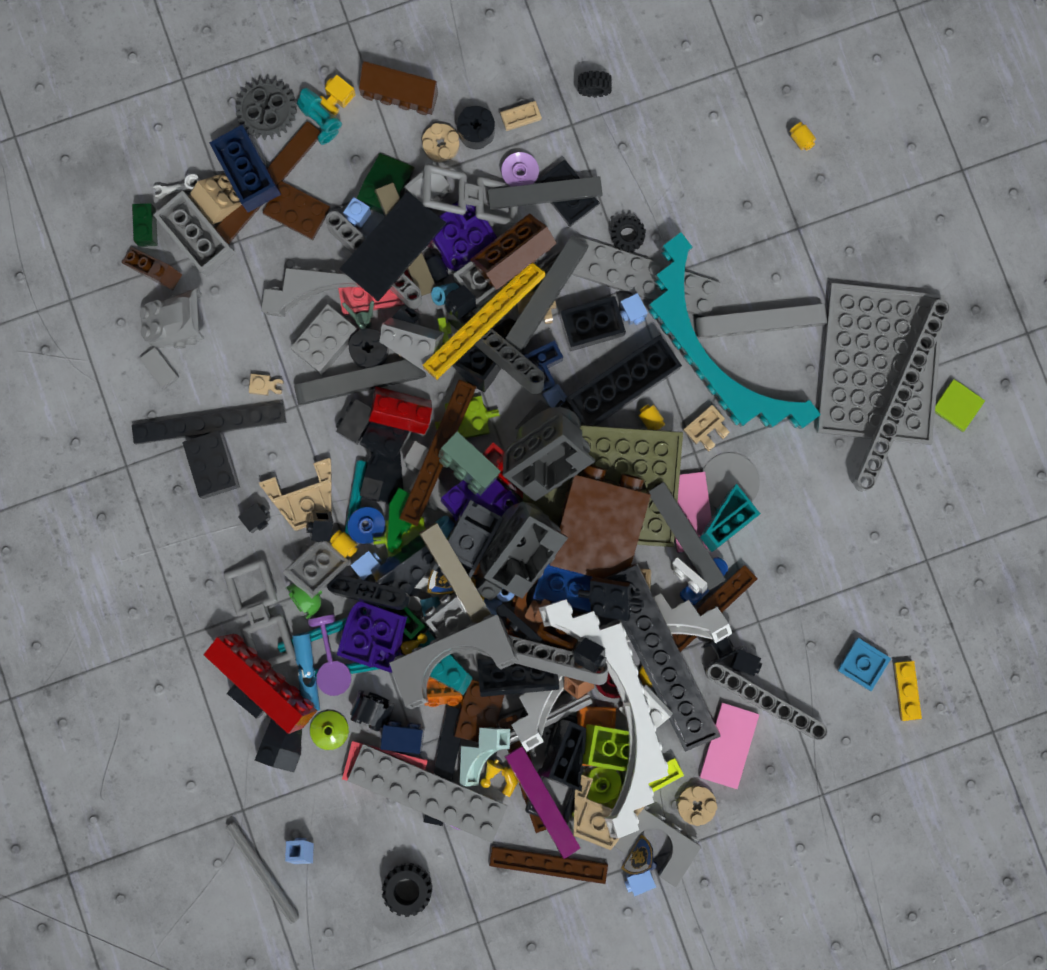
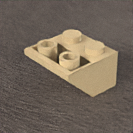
M225 173L198 181L189 195L211 224L221 222L242 205Z

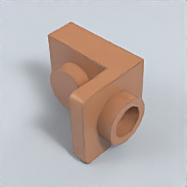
M543 599L541 604L532 601L525 614V618L541 625L543 620L539 607L551 604V602Z

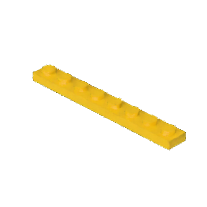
M534 263L523 269L519 275L515 276L422 365L423 368L438 380L545 277V272Z

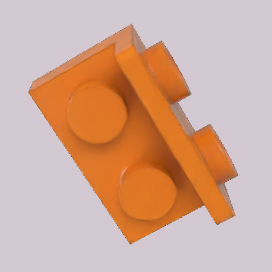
M429 677L427 683V698L429 702L424 705L429 707L445 704L456 706L462 703L463 695Z

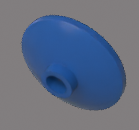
M361 507L355 510L349 517L347 530L354 541L361 544L373 543V541H376L373 540V537H380L383 534L385 519L376 508ZM368 521L367 525L362 526V522Z

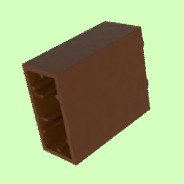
M589 465L575 477H571L558 521L561 533L568 536V539L557 552L554 561L549 565L597 578H605L631 566L651 497L649 491L642 488L644 479L622 473L619 482L605 478L606 469L595 465Z

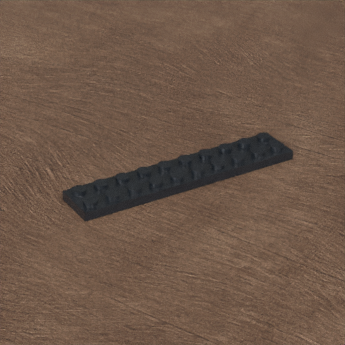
M633 564L603 578L630 583V592L633 599L644 600L643 608L631 607V618L629 621H620L658 698L673 713L669 720L684 751L686 752L721 737L638 564Z

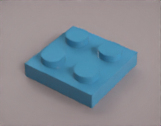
M856 638L837 671L872 692L891 658L860 638Z

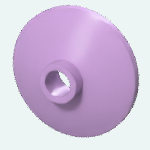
M513 153L502 164V177L510 187L534 184L539 175L538 163L527 153ZM522 170L524 174L519 176L517 171Z

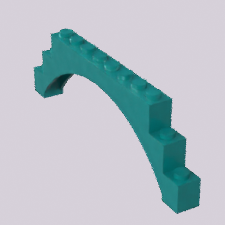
M680 232L661 248L663 251L661 254L665 260L672 263L655 276V284L661 291L664 289L665 293L649 304V314L654 320L658 319L660 321L662 331L666 335L670 334L673 338L672 344L677 350L681 349L683 351L685 361L696 368L695 374L700 380H705L708 384L706 386L708 391L718 397V404L724 411L728 410L731 414L729 418L736 426H744L759 414L761 416L759 418L761 423L765 427L772 428L789 415V422L792 426L803 429L821 415L810 400L805 402L777 400L745 388L724 373L700 344L690 322L684 292L685 265L688 252L693 247L683 233Z

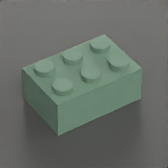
M458 432L441 448L438 455L439 461L446 468L450 467L457 479L460 481L464 480L468 484V488L474 494L478 493L480 496L497 479L501 472Z

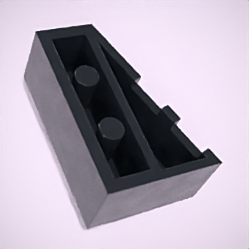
M420 535L401 548L402 551L395 556L388 557L384 564L371 570L377 583L402 589L408 595L412 592L430 569L429 566L434 559Z
M559 721L539 773L540 776L582 792L581 773H583L584 769L582 760L583 754H585L586 728L571 721Z

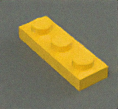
M915 662L893 663L901 721L922 719Z

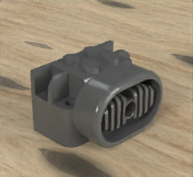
M561 407L546 409L523 424L517 432L516 441L505 449L503 454V476L532 500H538L595 462V459L588 454L590 452V444L582 437L580 420L577 415Z
M528 502L517 503L505 511L502 515L503 521L479 562L485 579L520 598H523L535 581L541 578L544 569L554 561L557 552L568 539V536L561 533L559 526L552 522L541 508Z

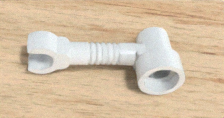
M190 174L185 178V183L171 186L155 185L153 187L155 190H162L155 197L162 199L174 192L193 190L194 185L201 179L195 174Z

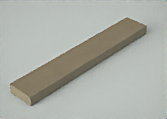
M394 183L375 190L385 217L400 201ZM421 253L407 270L412 282L420 289L421 296L431 293L432 289L436 286Z
M434 523L419 533L472 623L482 622L486 616L492 615L439 525Z

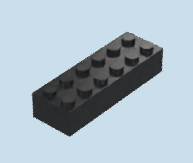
M660 334L566 397L565 403L577 415L580 425L597 426L680 370L682 365Z

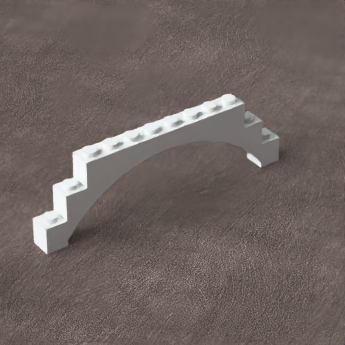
M661 593L653 596L671 634L700 636L712 639L715 643L732 634L729 623L718 607L708 610L704 615L700 616L689 600L671 609ZM615 619L606 625H602L601 627H599V629L612 624L621 623V621ZM626 633V641L630 642V639ZM558 675L559 690L524 693V695L519 697L528 716L518 719L512 724V727L526 752L544 742L542 735L545 723L554 703L564 689L565 676Z
M567 599L539 607L544 627H555L574 637L579 642H582L586 637L605 648L608 673L618 689L627 717L629 730L627 773L617 803L611 814L605 817L610 837L619 839L639 830V820L633 811L654 803V793L648 783L668 776V764L661 752L662 745L655 733L656 726L649 714L650 707L643 695L644 688L637 676L638 669L633 663L631 657L632 650L627 644L624 627L621 623L599 629L600 622L594 611L572 617L573 611L570 603L567 602Z

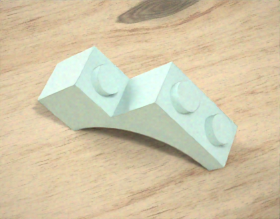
M479 728V746H461L460 786L479 785L480 773L487 759L499 750L510 749V729Z

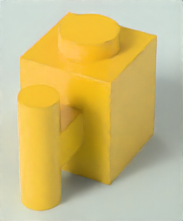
M336 75L327 81L325 91L329 98L325 99L323 96H320L322 99L321 105L335 116L339 112V109L335 107L336 103L345 108L356 95L355 90L341 77Z

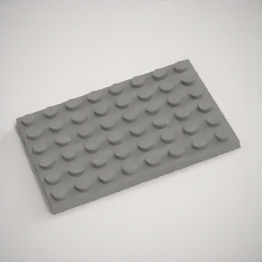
M838 283L830 284L819 413L821 415L818 417L817 433L873 438L928 308L935 301L944 299L945 295ZM940 306L935 307L938 313L943 312ZM928 323L929 329L935 331L934 324ZM941 332L895 436V442L932 445ZM921 340V345L924 348H927V342L925 340ZM913 357V362L916 365H920V359ZM906 374V380L913 382V377L910 374ZM902 391L898 392L899 398L905 400V393ZM891 408L892 416L898 417V411ZM884 425V433L890 435L891 429Z

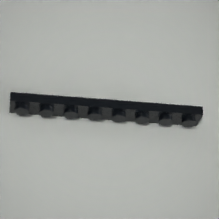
M284 403L131 426L133 442L137 445L206 435L215 431L227 432L287 423Z

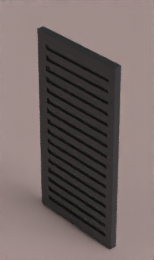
M407 192L342 265L340 270L379 302L447 223L428 207H425L411 193Z

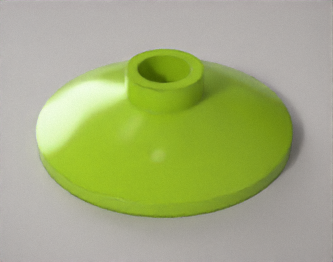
M325 711L318 714L310 726L312 741L324 750L339 748L345 743L349 734V726L346 719L335 711ZM327 727H330L332 729V733L330 735L325 733V729Z
M596 767L586 775L593 779L587 795L589 800L599 804H606L613 801L620 793L622 782L619 774L614 769ZM604 785L607 786L606 789L601 790V787H602V786H604Z

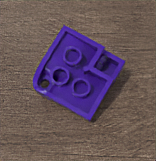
M456 201L452 205L458 206V201ZM466 204V213L464 215L446 211L439 215L447 224L433 241L440 251L446 267L451 271H458L471 262L470 259L497 239V236L488 221L476 217V206ZM453 258L456 260L455 265L452 264Z
M497 479L481 496L478 493L474 494L463 480L442 496L440 500L456 521L459 518L458 513L467 498L500 517L510 508L506 505L507 501H511L513 505L519 503L512 492L505 489Z
M362 601L357 602L348 615L337 655L368 667H376L393 673L389 663L393 662L395 657L403 654L401 653V645L407 616ZM364 608L367 610L366 614L363 613Z

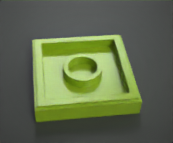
M953 379L935 404V413L964 432L985 400Z

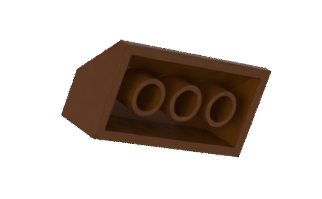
M363 61L359 91L364 99L373 101V99L379 100L382 104L389 106L394 104L403 110H416L421 115L433 114L438 97L437 81Z
M529 213L472 257L470 261L494 289L498 290L557 243L548 227Z

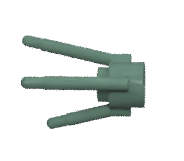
M374 301L370 302L368 313L359 312L358 314H355L345 302L342 303L360 329H368L371 326Z

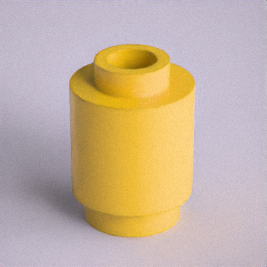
M799 122L790 129L791 138L801 151L804 149L808 151L815 146L816 137L806 124L804 125L802 122Z
M647 404L639 410L641 412L639 417L648 430H659L665 426L664 418L655 405L650 406Z
M340 530L329 541L332 543L331 546L344 558L347 556L351 558L358 551V548H356L358 543Z

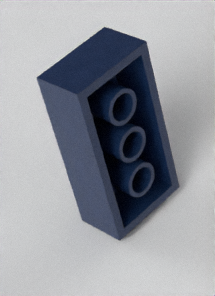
M243 125L209 142L236 195L247 212L281 195Z

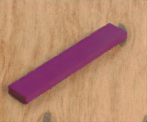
M520 746L505 755V759L562 858L565 859L579 850L578 842L523 747Z

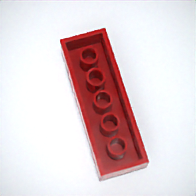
M233 633L217 637L203 655L288 734L304 728L318 711L313 707L314 704L309 699L302 697L299 694L300 691L295 686L289 685L282 674L276 673L268 661L262 660L254 648L248 647L243 642L244 640L241 636Z

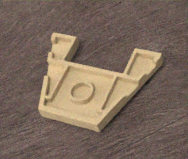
M330 458L313 463L320 481L319 483L282 496L276 477L259 482L260 487L295 531L306 528L307 521L311 519L312 511H329L332 514V467Z
M581 774L582 792L575 790L574 836L611 850L619 839L610 837L605 817H608L613 809L587 799L593 779ZM644 807L634 810L633 812L638 816L640 812L644 809Z

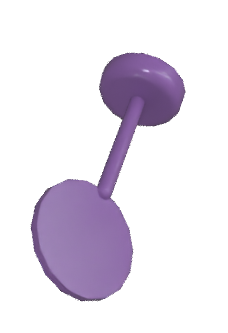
M334 614L308 620L310 627H321L328 662L319 669L317 684L323 693L330 696H338L344 693L351 683L349 668L344 663L332 660L325 625L335 621Z

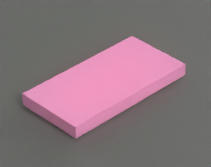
M705 472L682 474L679 478L677 504L699 538L712 518ZM675 537L677 553L685 552Z
M721 702L715 723L721 737L710 741L700 778L738 789L760 714Z

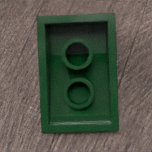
M380 153L365 178L356 199L369 206L370 210L384 215L375 190L394 183L398 196L401 199L405 192V186L409 183L415 167Z

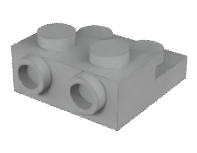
M454 593L451 596L450 594L445 595L440 600L441 604L436 608L432 606L425 612L426 616L423 617L425 622L441 640L448 637V634L453 631L466 629V626L472 623Z

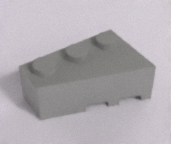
M390 317L382 323L379 342L428 373L422 365L442 347L444 332Z

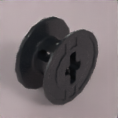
M728 636L717 643L711 640L701 646V648L712 646L717 658L712 660L710 664L727 658L745 647L742 645L734 648Z

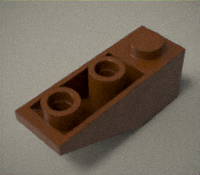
M132 247L122 261V264L172 291L182 276L180 272L169 264Z

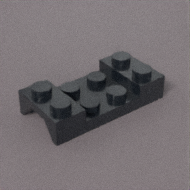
M467 498L458 513L459 518L452 528L447 541L471 579L504 518ZM433 559L429 567L443 574L435 559Z

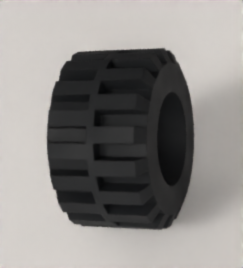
M404 863L401 866H396L388 873L382 886L384 904L390 908L389 910L392 913L393 911L396 912L398 916H415L418 912H422L430 901L433 890L432 881L428 877L426 870L423 871L419 865L417 867L412 863L409 865ZM410 879L418 885L419 894L415 899L406 901L397 895L396 885L400 880Z

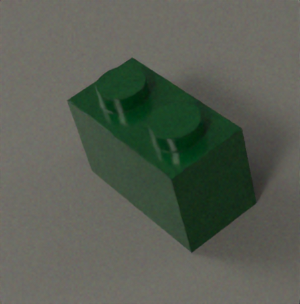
M152 203L132 204L133 240L138 247L158 246L157 219L154 216L156 208Z

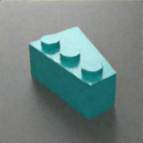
M735 484L729 489L702 532L700 539L713 552L761 513L741 488Z
M427 630L425 635L428 637V641L424 644L421 643L419 647L424 648L430 645V642L435 640L436 637ZM451 654L442 659L430 674V678L462 695L465 694L473 679Z

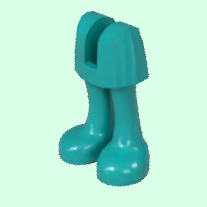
M304 88L296 104L306 117L309 116L320 126L322 132L318 135V142L321 145H325L339 133L338 129L341 128L342 123L321 105L322 99L308 88Z

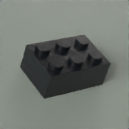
M615 296L562 310L559 314L570 352L623 337L626 333Z
M215 431L182 442L200 498L206 499L240 488L226 440L221 431Z

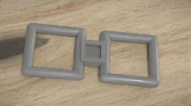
M429 164L424 166L423 205L425 207L464 215L467 204L476 206V217L478 219L508 226H514L518 222V206L510 207V218L483 212L484 186L492 188L510 187L507 183L478 177L476 185L468 184L467 175L463 172ZM431 173L459 179L458 206L431 200Z
M261 559L226 572L224 579L236 615L243 616L247 614L251 624L242 629L246 645L256 650L251 633L278 624L287 653L266 661L271 666H275L294 659L295 652L284 617L280 614L270 617L267 606L277 603L278 599L265 561ZM259 569L269 598L242 607L233 578Z

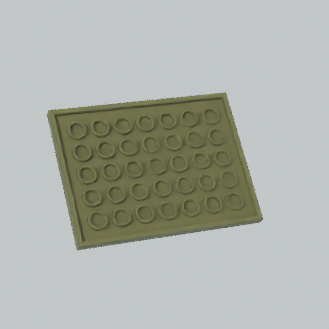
M581 425L582 437L590 444V452L588 454L595 459V462L591 465L606 469V479L619 482L622 473L644 479L642 488L648 491L664 482L678 503L683 432ZM570 479L536 501L523 492V502L537 505L552 522L558 525ZM650 498L637 545L674 547L675 535Z

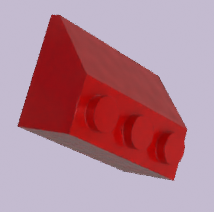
M376 386L369 421L425 435L430 425L432 401Z

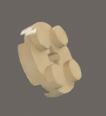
M433 124L425 131L422 138V145L426 156L435 162H443L454 158L460 147L458 133L449 125ZM444 139V143H446V145H441L440 147H438V143L436 141Z
M690 786L679 795L678 812L687 823L700 826L708 823L715 816L717 810L716 799L707 788ZM693 801L702 802L700 810L692 809L694 807Z

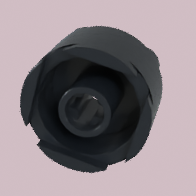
M471 106L463 109L457 120L458 136L463 144L470 149L478 150L493 141L495 121L491 111L481 106Z
M362 329L351 336L349 353L354 363L362 369L383 365L389 355L388 347L379 342L381 333L377 330ZM368 346L372 348L370 353L366 351Z
M359 690L350 711V720L359 724L362 722L366 723L370 729L380 731L383 725L388 724L395 704H388L390 700L378 694L369 692L368 695H364V691Z

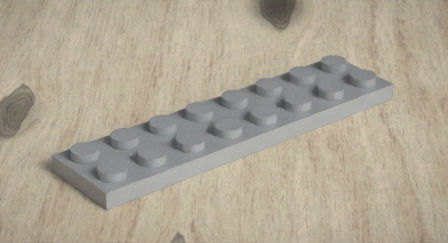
M577 236L579 240L588 244L589 247L572 275L632 295L638 293L639 297L650 301L656 300L665 293L664 289L661 291L655 284V276L668 265ZM685 271L684 292L687 312L699 317L710 316L720 282Z
M365 744L362 745L347 780L491 843L495 838L508 806Z

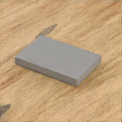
M328 541L315 542L289 565L283 574L312 599L350 561L336 551Z

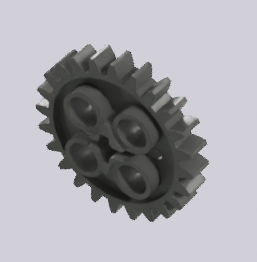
M267 78L266 83L259 79L258 85L252 81L253 87L250 88L246 85L247 92L240 91L243 98H237L240 104L235 105L238 110L236 116L240 118L238 120L239 124H243L250 136L255 132L256 139L260 135H262L264 140H266L267 135H270L272 140L274 139V134L281 137L280 131L287 133L285 127L292 128L290 121L296 120L295 116L292 115L297 114V110L293 108L297 106L296 102L292 101L294 99L293 94H290L289 88L284 89L283 83L278 86L277 80H274L271 84L269 78ZM259 95L265 96L261 101L256 100ZM277 101H282V102H283V103H282L280 106H278V107H277V106H274L275 102H277ZM254 112L259 113L256 118L250 117V115ZM276 118L273 124L268 123L269 119Z

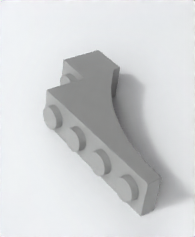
M293 266L292 269L286 268L283 289L279 287L264 289L261 311L266 315L285 317L286 312L313 295L337 288L360 286L346 274H341L340 271L329 270V273L317 268H311V271H308L302 267Z
M415 441L403 460L407 464L406 468L413 472L417 470L420 472L429 449ZM417 476L409 488L410 493L417 479ZM437 479L427 506L436 512L438 509L445 512L444 516H448L454 521L451 512L440 502L441 497L447 492L439 479Z

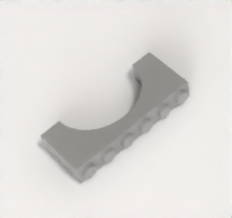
M494 614L486 616L482 622L471 623L466 626V629L453 631L442 640L435 639L424 648L417 647L406 656L400 655L395 657L394 661L389 664L405 707L413 709L429 702L427 698V683L430 674L442 659L454 652L461 650L484 652L491 656L496 666L500 669L519 662L502 619Z

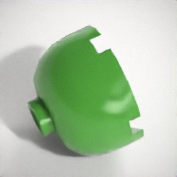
M294 583L285 588L287 591L291 590L289 593L290 598L300 612L306 613L304 615L306 619H309L318 612L321 607L322 600L320 594H322V591L311 599L305 591Z

